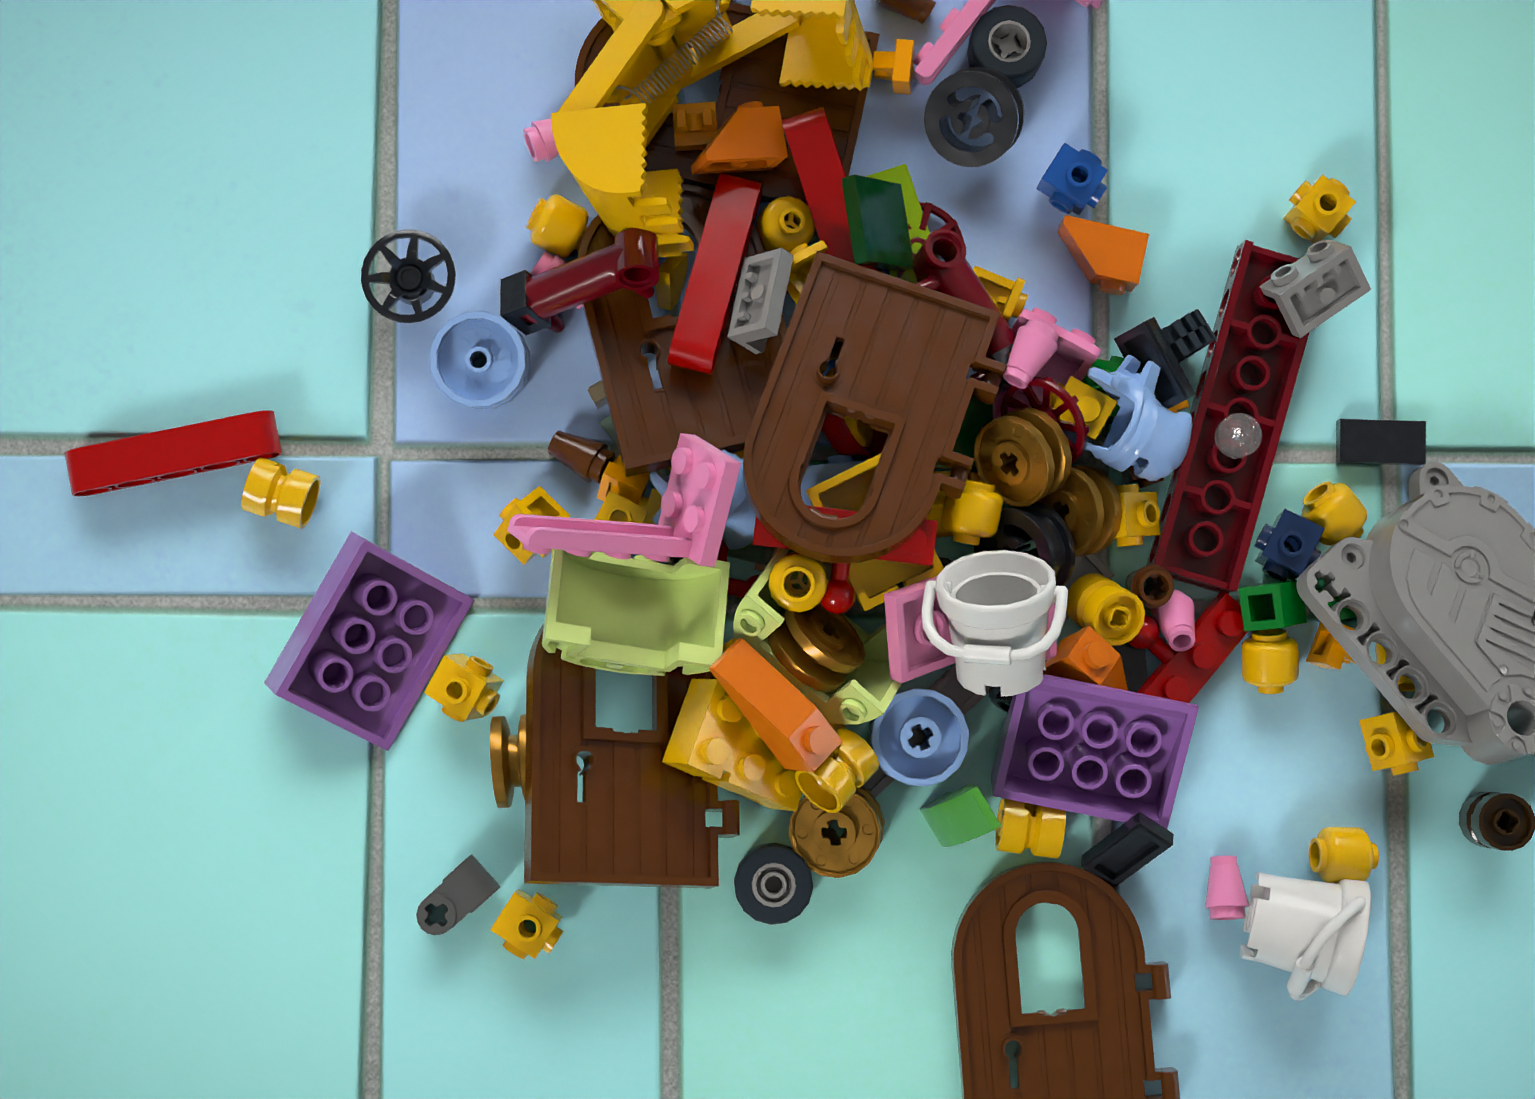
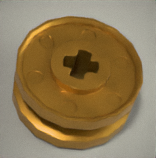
M1032 407L1016 408L1006 415L992 420L981 428L974 443L973 458L981 481L995 485L994 492L1002 496L1003 503L1013 507L1029 506L1060 489L1071 472L1072 455L1067 437L1059 424L1047 413Z
M1088 465L1072 466L1070 475L1063 487L1036 501L1051 507L1065 521L1073 537L1075 557L1100 553L1111 545L1119 531L1122 517L1120 495L1112 480L1098 468Z
M821 602L811 610L804 612L786 610L785 615H781L785 619L783 623L768 636V642L772 651L786 670L803 684L818 691L832 692L837 690L845 682L848 673L856 671L861 666L866 656L863 642L853 626L843 615L827 611Z
M526 714L520 716L518 735H511L505 716H496L491 719V774L495 801L498 808L511 807L514 787H521L525 800Z
M862 786L856 787L855 795L837 813H829L820 809L804 795L799 802L797 811L793 812L790 817L789 838L793 850L804 858L810 870L821 876L841 878L856 874L871 862L883 840L885 820L879 802L868 789ZM833 820H837L840 828H846L842 836H837L835 829L828 828Z

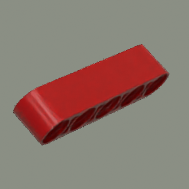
M824 106L782 119L783 128L819 240H823L828 247L825 254L855 263L841 182L842 178L846 177ZM864 266L876 271L875 267Z
M720 173L673 334L668 356L669 365L710 375L713 373L759 209L763 183Z
M265 410L68 450L64 454L72 496L78 497L255 462L260 457L271 459L282 455L274 411Z

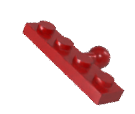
M813 506L823 514L839 515L838 519L849 517L858 512ZM756 516L752 545L790 549L773 537ZM925 520L920 529L907 542L892 552L875 559L933 566L938 521ZM832 563L831 577L827 581L826 593L821 600L822 606L831 613H844L854 604L855 590L848 581L850 563Z
M1219 592L1195 621V643L1186 651L1173 650L1159 636L1157 622L1152 617L1145 615L1144 624L1139 633L1128 643L1137 649H1148L1161 663L1136 693L1190 703L1248 633V631L1244 632L1241 606L1228 593Z

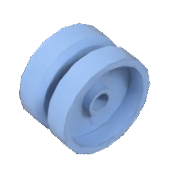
M486 311L464 312L449 319L436 333L429 351L430 371L438 388L451 400L475 409H496L513 401L525 388L531 372L530 350L523 335L504 318ZM478 352H483L487 356V363L482 368L472 365L473 361L479 359Z
M914 688L896 693L884 714L871 720L869 723L868 744L878 757L879 767L886 775L906 785L927 787L945 781L959 769L968 752L969 730L964 714L950 698L935 690ZM915 728L922 730L925 735V739L920 745H913L909 741L913 736L912 730Z

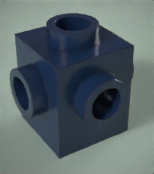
M1284 509L1277 516L1273 526L1265 524L1254 544V547L1260 549L1255 562L1263 565L1262 571L1276 580L1286 582L1287 578L1295 580L1320 556L1321 551L1315 547L1325 528Z

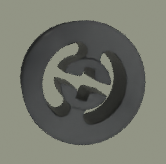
M979 66L962 69L941 81L930 94L924 112L925 131L933 148L947 161L963 167L984 166L1001 157L1016 143L1022 132L1025 119L1023 100L1015 84L1001 72ZM978 87L989 92L997 100L1002 117L998 116L995 103L988 98L980 104L977 112V117L983 121L971 129L968 139H976L984 133H991L994 138L993 143L985 146H972L959 140L950 129L948 117L951 118L952 127L959 136L969 129L972 117L966 113L978 105L981 95L977 94L968 97L964 101H959L956 98V91L958 89Z
M1035 502L1029 506H1011L1010 508L1002 509L996 535L990 538L980 537L979 545H974V554L982 551L1008 550L1028 553L1040 558L1055 571L1056 586H1064L1069 581L1075 566V545L1067 524L1055 510L1040 502ZM1034 542L1036 548L1028 550L1031 547V543Z

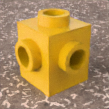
M1321 175L1312 185L1306 180L1289 198V201L1294 206L1283 219L1291 225L1292 229L1300 237L1315 244L1322 241L1329 234L1336 238L1352 220L1346 213L1356 201L1349 196V190L1340 181L1334 178L1328 179Z
M1139 484L1115 486L1120 495L1122 509L1120 528L1114 538L1117 541V547L1143 545V537L1160 535V510L1157 492H1139Z
M539 486L522 500L516 497L501 511L499 517L503 522L493 536L525 565L537 553L524 549L523 543L508 532L511 518L516 514L570 518L571 515ZM539 554V555H540L542 558H544V557H546L548 554Z
M463 653L443 656L424 693L443 705L441 710L444 714L454 720L464 722L466 720L483 718L494 710L500 699V694L497 692L504 680L493 674V666L476 656H470L469 658Z
M1397 711L1359 720L1365 741V750L1369 756L1372 771L1391 768L1393 776L1419 770L1417 761L1434 757L1431 743L1423 741L1418 737Z
M518 889L513 893L490 930L505 939L502 946L515 956L525 960L527 955L535 959L542 950L550 954L564 932L557 927L563 917L555 912L558 905L538 892L531 897ZM525 920H531L535 923V932L529 931L526 928Z

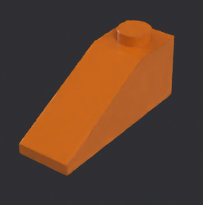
M738 638L709 667V670L784 769L814 773L843 742L820 710L743 638Z

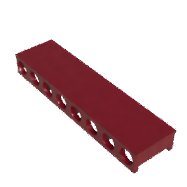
M1249 240L1242 242L1235 250L1212 331L1217 339L1208 346L1195 391L1196 395H1194L1189 413L1192 416L1190 444L1183 462L1178 468L1173 470L1159 519L1160 535L1154 536L1146 566L1159 565L1164 567L1171 574L1173 580L1217 593L1225 592L1228 594L1238 590L1309 333L1301 338L1292 335L1275 299L1264 295L1260 288L1263 283L1271 279V274L1276 269L1284 265L1293 264L1300 258L1253 245L1254 242Z

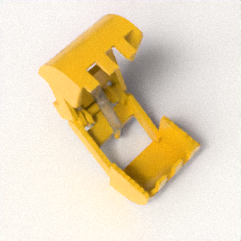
M592 0L600 16L609 24L614 33L558 112L551 113V126L560 157L614 238L621 231L630 228L648 230L655 233L658 237L659 257L682 256L685 251H694V244L690 237L681 235L683 232V219L680 215L683 209L680 205L683 199L680 195L684 190L680 185L684 180L680 176L678 169L649 172L644 170L647 165L644 157L648 154L645 148L673 110L672 104L678 103L679 100L676 95L681 88L693 84L788 33L779 81L781 87H786L789 84L797 87L802 84L806 88L810 85L816 88L823 85L827 89L835 86L838 90L844 86L848 90L855 87L859 91L865 87L870 88L873 71L872 54L854 0H752L750 8L756 14L733 26L725 11L729 8L731 0ZM605 103H606V104H610V103H619V104H620V106L603 107V105H604Z

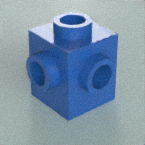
M1064 143L1036 189L1050 197L1049 203L1059 211L1066 214L1074 212L1080 215L1086 204L1095 208L1108 186L1101 181L1108 169L1101 166L1102 161L1090 151L1084 149L1077 151Z

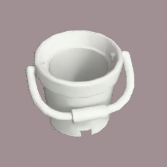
M997 550L982 551L963 556L946 565L936 577V580L926 582L922 603L923 630L932 645L946 655L955 657L957 680L965 689L975 694L986 696L985 686H1000L1001 697L1028 692L1038 686L1043 680V670L1046 671V650L1060 636L1065 621L1068 589L1065 586H1056L1055 571L1044 560L1028 553ZM935 592L937 593L939 607L948 619L952 644L940 637L934 626L933 607ZM1055 603L1054 618L1050 630L1047 632L1048 610Z
M1257 872L1256 879L1258 885L1252 884L1248 899L1249 907L1246 908V918H1244L1243 932L1250 934L1247 945L1241 944L1240 958L1261 962L1292 972L1287 983L1289 996L1296 1001L1307 998L1320 987L1343 996L1349 995L1359 973L1368 933L1371 910L1369 883L1343 879L1338 884Z

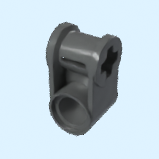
M471 854L442 880L443 883L420 903L416 913L417 923L427 934H444L459 923L468 913H473L501 886ZM431 903L435 907L442 904L447 906L448 911L444 915L448 921L446 924L441 920L435 923L430 921L428 917L433 913L429 907Z

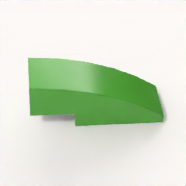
M966 784L955 792L948 791L920 808L921 813L942 847L965 843L994 831L1001 826L978 786Z

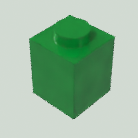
M1297 580L1238 588L1244 632L1285 628L1307 623L1305 605L1297 591Z

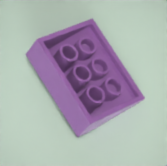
M351 531L264 684L275 695L389 751L474 599Z
M1043 674V680L1038 686L1028 692L1013 695L1000 735L991 773L993 796L1120 822H1126L1138 812H1141L1167 829L1199 707L1196 704Z

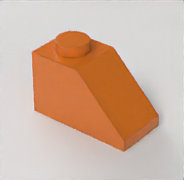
M758 101L739 105L737 110L721 125L691 165L692 175L773 170L788 157L779 106L763 107V103Z
M1069 215L1063 217L1057 233L1089 283L1100 285V291L1112 295H1124L1125 291L1132 292L1139 284L1149 234Z
M1090 626L1063 638L1057 645L1056 656L1048 659L1045 663L1046 671L1043 670V673L1046 675L1128 691L1121 655Z

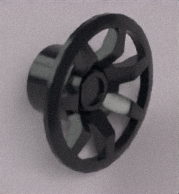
M399 230L385 235L369 249L361 268L362 289L368 302L380 315L399 323L422 322L433 317L448 303L455 287L456 271L449 251L437 238L418 230ZM410 238L406 258L400 259L386 247V245L397 239ZM419 240L432 244L440 254L430 257L424 262L418 259ZM381 251L392 266L390 272L370 274L372 261ZM444 261L448 272L446 286L437 283L431 272ZM370 283L390 285L391 291L383 305L374 297ZM434 292L442 294L435 305L425 311L422 310V304L428 301ZM401 300L406 304L412 305L415 314L401 315L390 311V309Z

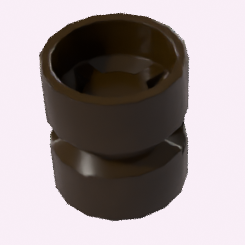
M1478 792L1471 795L1462 804L1459 811V826L1463 835L1475 845L1501 851H1514L1524 847L1531 840L1535 831V815L1531 806L1517 795L1500 792Z

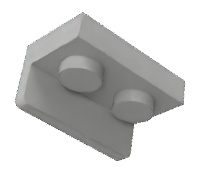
M1323 240L1313 244L1307 249L1305 256L1293 264L1284 265L1276 269L1271 274V279L1260 286L1264 295L1275 299L1292 335L1299 338L1371 290L1351 246L1334 240Z
M783 248L744 258L727 337L755 354L763 353L767 338L777 336L793 261L792 254Z

